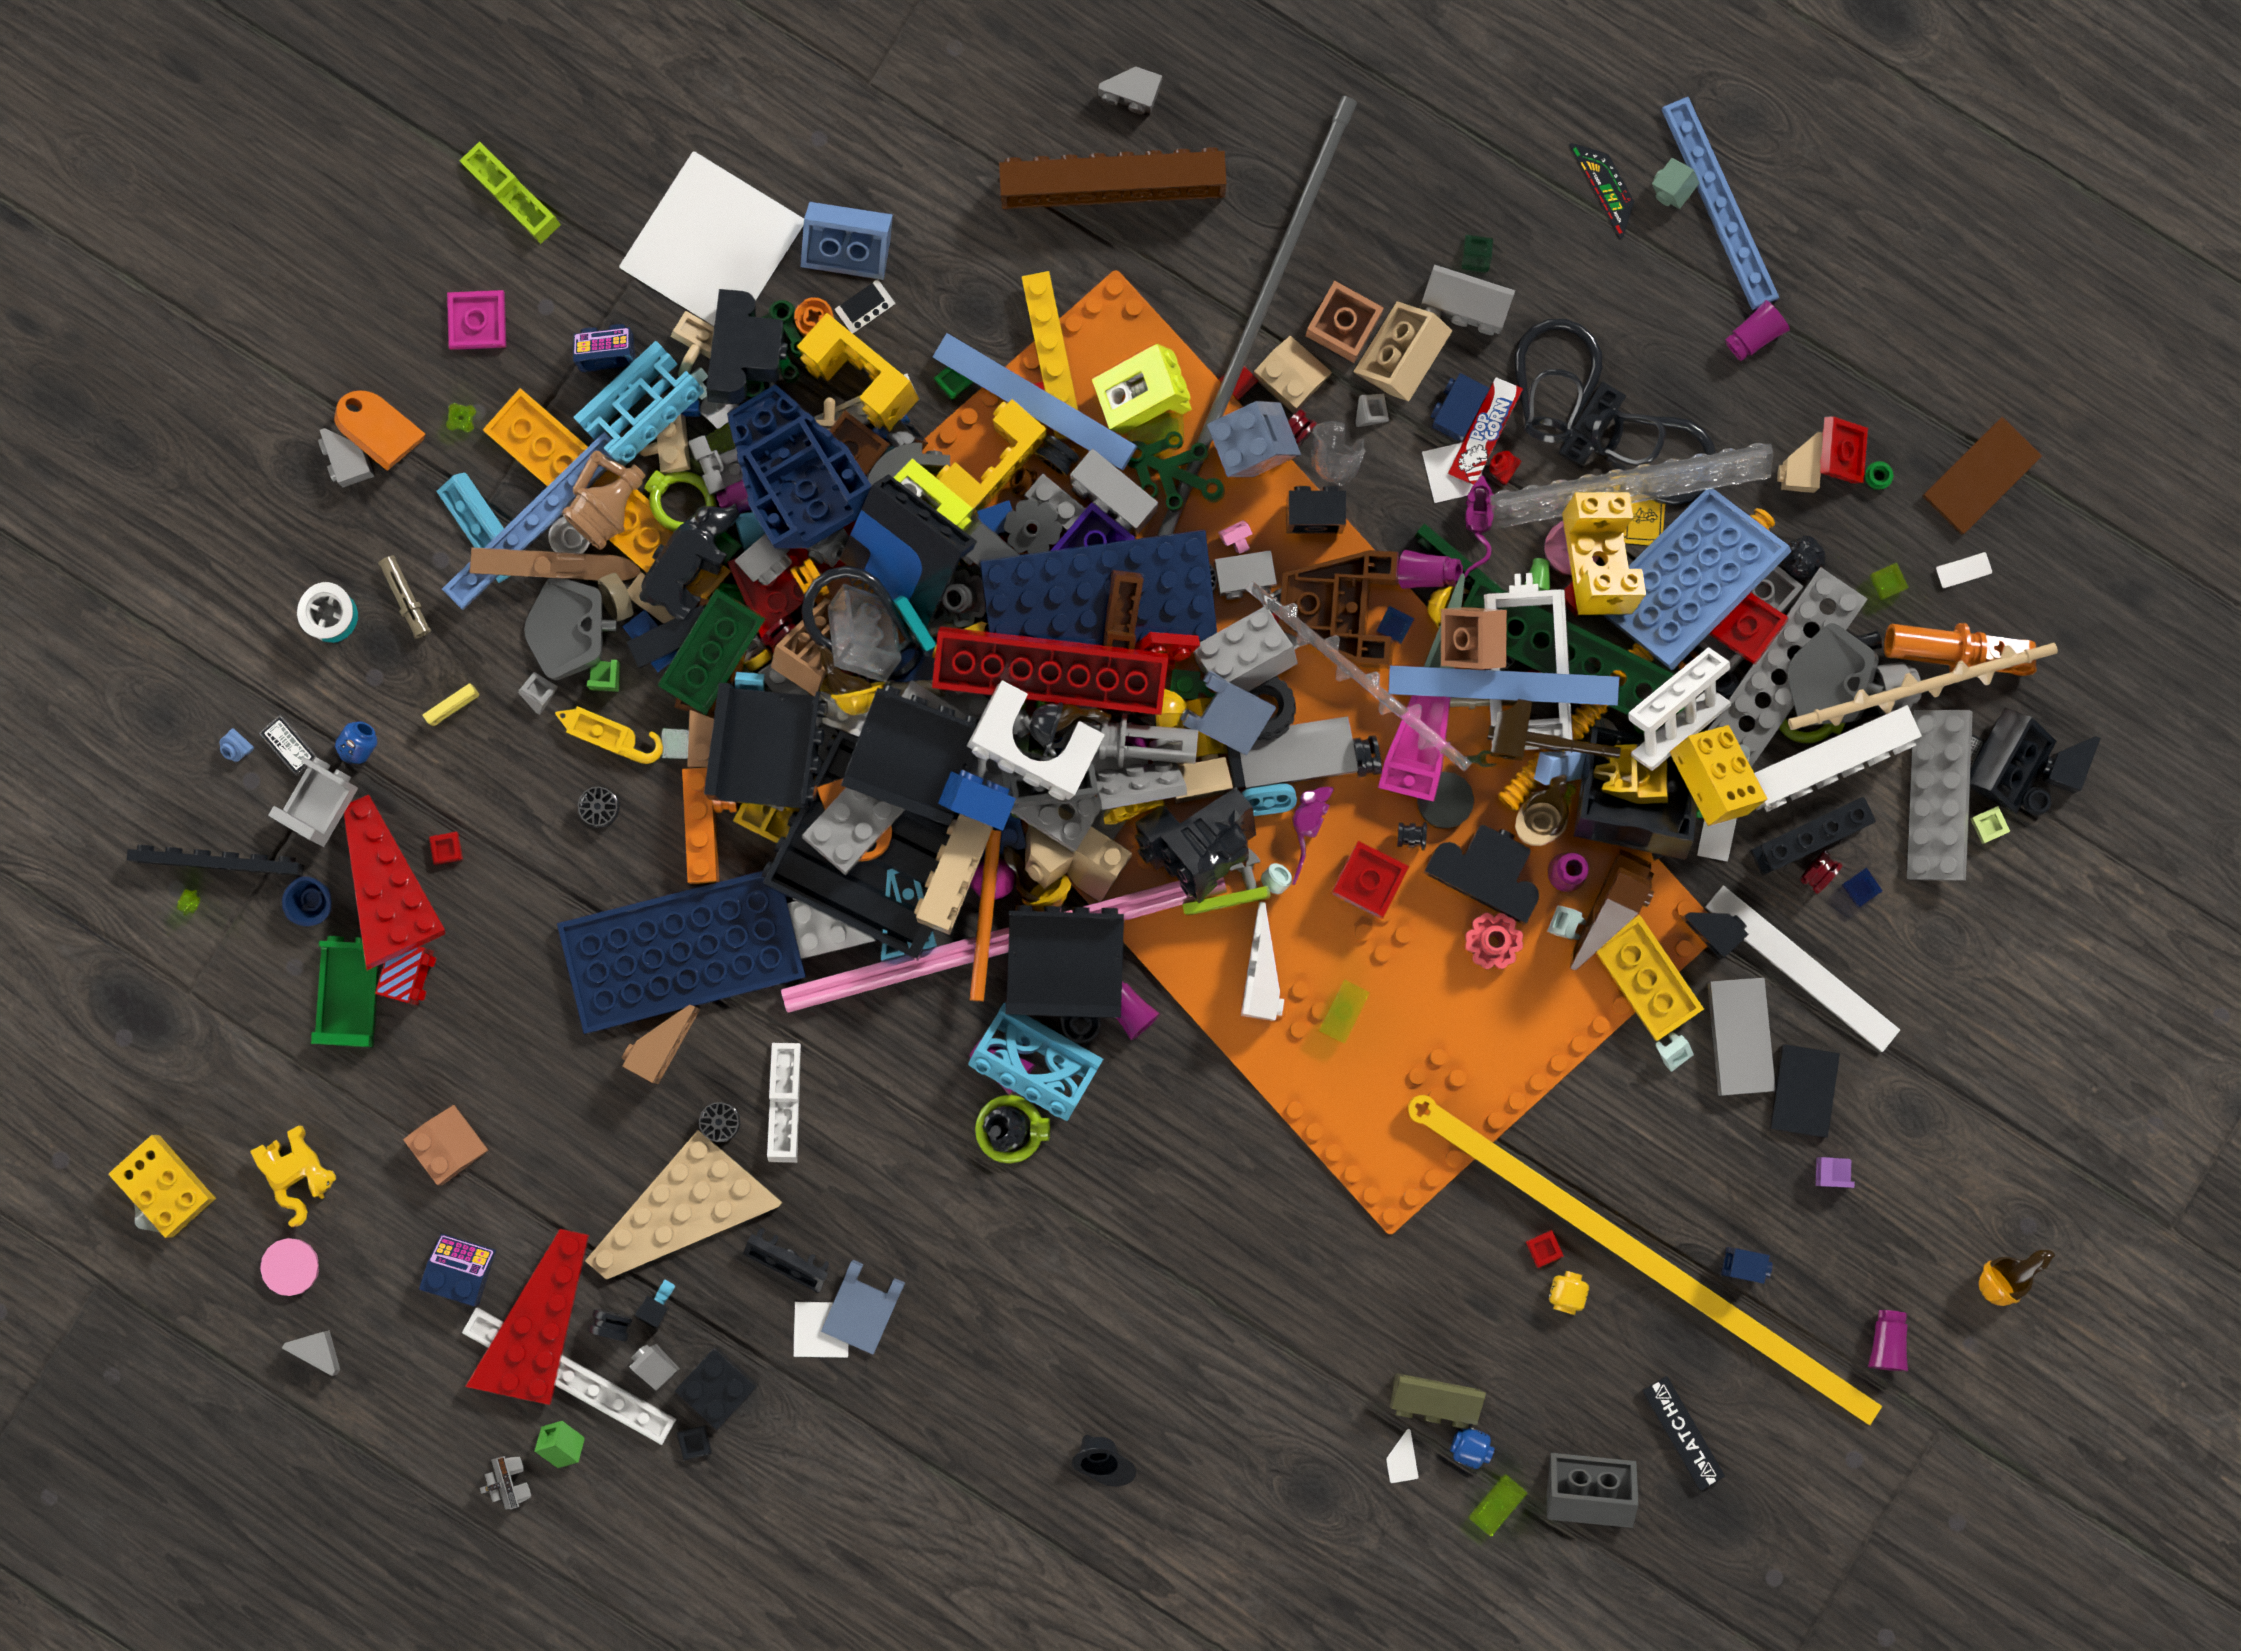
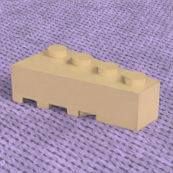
M962 814L959 815L958 819H952L947 830V834L951 835L946 846L942 844L936 857V861H939L938 867L935 872H930L925 884L928 890L924 899L920 897L914 914H917L916 919L918 923L950 935L992 832V826Z

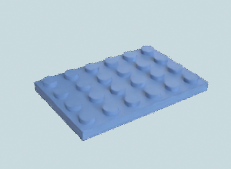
M1709 486L1628 566L1629 569H1642L1646 596L1633 614L1603 616L1670 670H1673L1791 552L1789 545Z

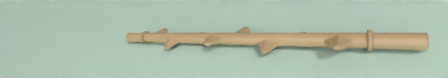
M2051 643L2030 650L2024 649L2023 652L2016 653L2008 644L2004 646L1999 659L1968 667L1963 661H1959L1953 672L1919 682L1911 673H1907L1904 676L1901 687L1868 696L1863 689L1859 690L1853 701L1822 710L1815 709L1812 713L1788 719V725L1791 730L1830 720L1834 726H1838L1844 715L1877 705L1886 714H1889L1892 711L1895 700L1929 691L1934 697H1938L1944 686L1978 677L1984 685H1989L1995 671L2022 663L2029 664L2033 660L2057 654V646L2055 643Z

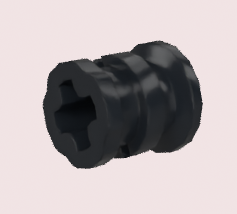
M1424 822L1422 826H1416V823H1410V826L1399 823L1397 847L1409 845V848L1414 849V846H1420L1422 851H1425L1427 822Z

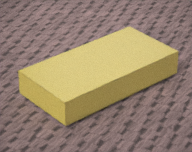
M469 683L424 713L423 717L428 724L435 726L479 697L478 695L480 694Z

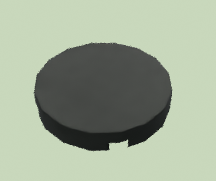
M1442 772L1435 801L1417 798L1419 812L1425 821L1436 828L1443 829L1453 828L1464 822L1469 817L1474 803L1473 792L1467 781L1461 776L1449 772Z

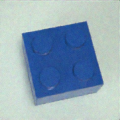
M962 769L960 774L951 771L938 804L1003 831L1016 798L1008 795L1010 789L989 780L984 785L982 784L983 778Z

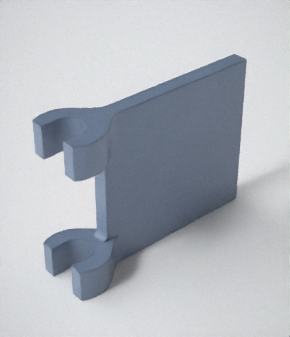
M1209 670L1203 680L1207 683L1206 686L1216 691V694L1201 717L1185 708L1180 716V719L1183 721L1182 724L1190 729L1198 730L1247 756L1276 707L1231 684Z
M853 1260L849 1265L821 1332L870 1354H874L905 1282L895 1278L888 1293L880 1291L857 1280L863 1264Z

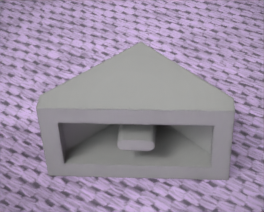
M330 1330L286 1342L282 1349L331 1376L337 1375L340 1371Z

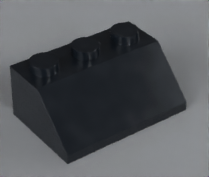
M2005 708L1997 719L1987 741L1983 744L1976 761L1970 768V787L1980 795L2017 814L2023 804V795L2033 786L2057 740L2031 716Z

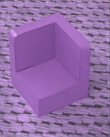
M1816 1157L1815 1186L1854 1188L1855 1182H1851V1160Z

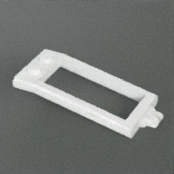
M1526 573V585H1521V574H1515V585L1509 586V593L1484 595L1485 609L1553 604L1557 674H1569L1564 590L1539 591L1538 584H1533L1532 573ZM1492 668L1488 670L1500 671V668ZM1490 699L1491 726L1496 725L1497 713L1503 711L1502 700ZM1559 703V718L1529 720L1528 731L1572 740L1571 703ZM1525 745V749H1524V750H1535V749H1546V748H1539V747H1533V746H1527V745Z

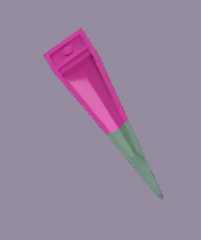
M1464 574L1460 575L1447 608H1461L1465 581ZM1440 625L1424 667L1454 669V667L1441 666ZM1411 696L1386 756L1378 788L1435 801L1442 774L1451 697Z

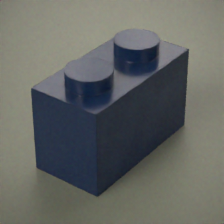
M1459 373L1456 380L1450 378L1443 392L1448 395L1443 404L1438 402L1430 416L1435 419L1432 428L1462 442L1490 388Z
M1727 1247L1721 1275L1764 1284L1765 1278L1769 1279L1772 1272V1262L1769 1261L1770 1255Z

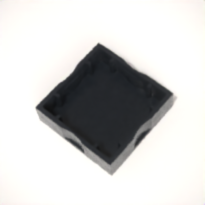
M1593 726L1587 742L1605 744L1607 746L1637 744L1638 747L1645 742V738L1632 733ZM1586 754L1573 836L1686 860L1694 840L1697 805L1672 756L1667 758L1668 803L1637 804L1603 792L1602 787L1606 781L1594 778V769L1596 765L1610 762L1605 757Z

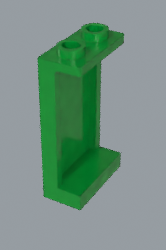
M327 936V941H319L321 959L315 1032H312L311 1044L373 1047L377 994L375 992L378 986L379 965L366 970L362 938L356 937L355 943L344 942L345 937Z

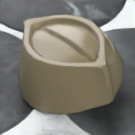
M612 573L598 579V589L609 615L617 622L633 615L631 599L618 575Z

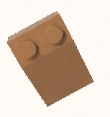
M688 1005L641 1037L634 1045L629 1044L622 1056V1059L625 1060L623 1067L652 1083L659 1084L701 1009Z

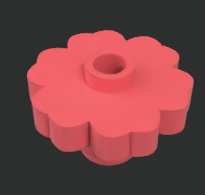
M1484 913L1472 921L1473 930L1465 934V949L1468 952L1474 953L1472 960L1475 964L1480 965L1484 969H1489L1493 965L1498 969H1504L1516 961L1515 952L1523 948V934L1521 931L1514 929L1516 923L1513 918L1508 917L1504 913H1499L1495 917L1490 913ZM1490 936L1497 937L1498 945L1496 947H1492L1489 944L1488 939Z

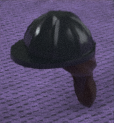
M1061 702L1058 704L1052 703L1040 706L1033 712L1029 728L1034 739L1044 746L1042 757L1046 758L1052 742L1062 738L1079 721L1104 724L1109 722L1112 716L1099 709L1087 710L1085 708L1080 709L1074 705H1063Z

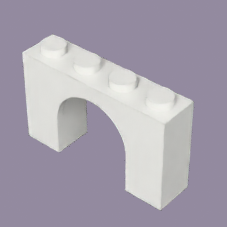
M1002 680L997 685L967 747L973 749L972 753L975 756L984 760L990 758L997 762V766L1008 773L1016 772L1024 776L1023 780L1035 787L1041 785L1050 790L1049 794L1059 800H1065V798L1070 800L1076 794L1104 734L1079 721L1073 726L1058 757L1049 761H1035L1026 757L1015 745L1012 729L1014 721L1028 694Z

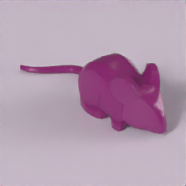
M1480 476L1472 486L1465 504L1467 505L1466 529L1474 532L1477 539L1486 547L1487 552L1483 559L1465 571V578L1470 571L1485 564L1491 556V545L1482 533L1491 529L1494 515L1492 506L1495 496L1492 494L1491 488L1484 476Z
M1321 787L1314 791H1306L1299 799L1301 805L1296 809L1292 821L1298 835L1301 856L1292 882L1293 885H1295L1306 856L1304 836L1313 838L1317 836L1324 820L1322 815L1325 816L1330 806L1325 802L1330 798L1334 790L1332 787Z

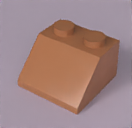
M455 1105L425 1122L403 1139L437 1185H444L489 1151Z

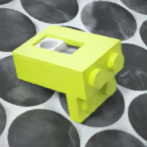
M1155 344L1092 379L1109 429L1120 434L1129 432L1169 409L1182 415L1192 410L1189 403L1190 394L1186 382L1181 376L1177 357L1171 349L1159 344ZM1126 393L1125 400L1122 402V397Z
M911 459L893 477L963 531L970 527L973 508L914 459Z

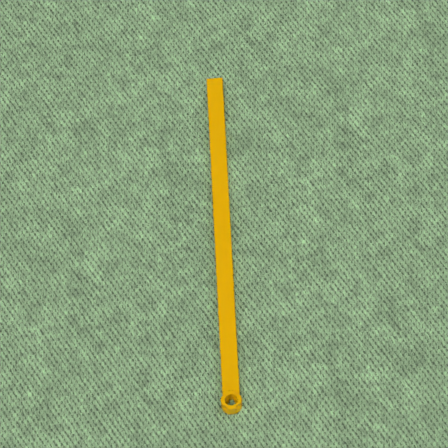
M1419 1095L1409 1101L1407 1106L1408 1113L1414 1122L1423 1123L1854 1416L1871 1425L1882 1408L1880 1404L1436 1105L1431 1097ZM1426 1102L1429 1114H1423L1421 1117H1418L1416 1115L1418 1110L1415 1108V1105Z

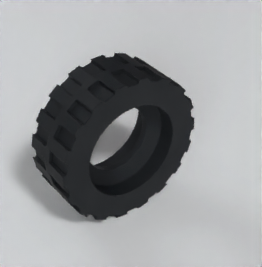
M1275 676L1248 691L1256 697L1262 694L1271 695L1277 700L1279 706L1277 714L1268 720L1257 740H1271V738H1278L1282 733L1287 732L1289 726L1293 724L1295 720L1294 715L1296 714L1295 697L1287 683Z

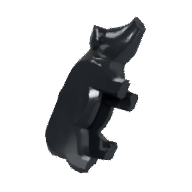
M736 503L727 508L699 507L688 520L674 531L665 546L660 544L652 556L655 561L642 581V591L639 595L641 601L652 606H664L670 615L678 620H685L691 610L698 606L701 597L692 595L686 586L697 578L701 569L718 575L725 564L724 560L728 554L719 551L715 545V539L726 532L740 516Z

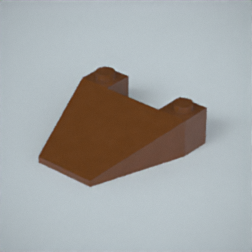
M1368 550L1283 573L1279 626L1284 633L1359 666L1390 669L1393 660L1394 640L1391 636L1366 635L1370 584L1398 585L1399 553Z
M1623 849L1619 850L1582 929L1580 938L1577 940L1572 951L1571 969L1576 971L1636 917L1642 906H1649L1654 892L1651 891V880L1654 875L1650 871L1651 862Z

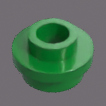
M1874 462L1865 471L1866 483L1876 490L1887 488L1893 480L1892 468L1885 462ZM1876 471L1882 473L1883 479L1881 481L1874 478Z

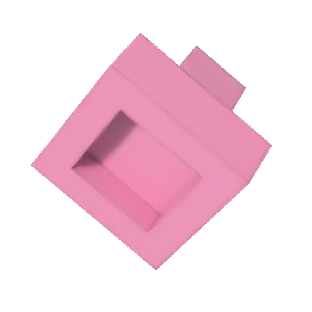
M1244 520L1218 532L1222 542L1226 546L1233 544L1236 552L1239 554L1250 550L1245 537L1252 535V531Z

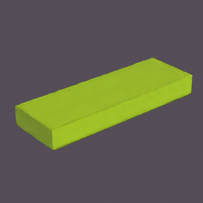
M1264 886L1204 899L1201 903L1194 901L1182 905L1184 914L1193 915L1268 899L1271 894L1269 887Z

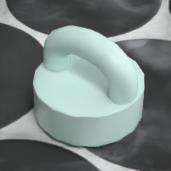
M1274 863L1261 875V882L1263 886L1269 887L1270 892L1281 894L1292 884V876L1286 867Z

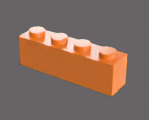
M707 768L682 769L688 883L691 885L719 882L716 813L713 809V800H709L704 795Z

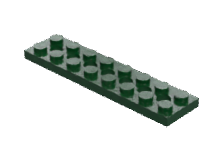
M1477 577L1463 607L1485 609L1484 595L1509 592ZM1536 605L1497 608L1498 610H1507L1506 655L1542 673L1557 674L1554 614ZM1514 619H1518L1524 624V631L1519 636H1513L1508 631V625ZM1566 621L1567 644L1575 649V657L1568 661L1569 674L1610 676L1615 670H1622L1626 674V683L1619 687L1618 705H1608L1629 715L1628 713L1645 700L1640 699L1636 695V687L1640 683H1648L1652 687L1653 693L1675 675ZM1539 632H1545L1550 638L1549 645L1544 649L1537 648L1533 641L1534 636ZM1590 657L1597 658L1601 663V669L1596 674H1590L1585 670V662Z

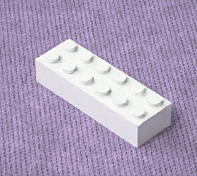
M1908 705L1754 773L1768 798L1756 810L1764 807L1766 812L1787 803L1785 798L1788 796L1793 801L1812 792L1811 786L1815 784L1820 789L1839 780L1837 775L1840 773L1845 778L1864 769L1863 763L1865 762L1872 766L1891 757L1889 752L1892 750L1896 755L1916 746L1914 740L1922 735Z

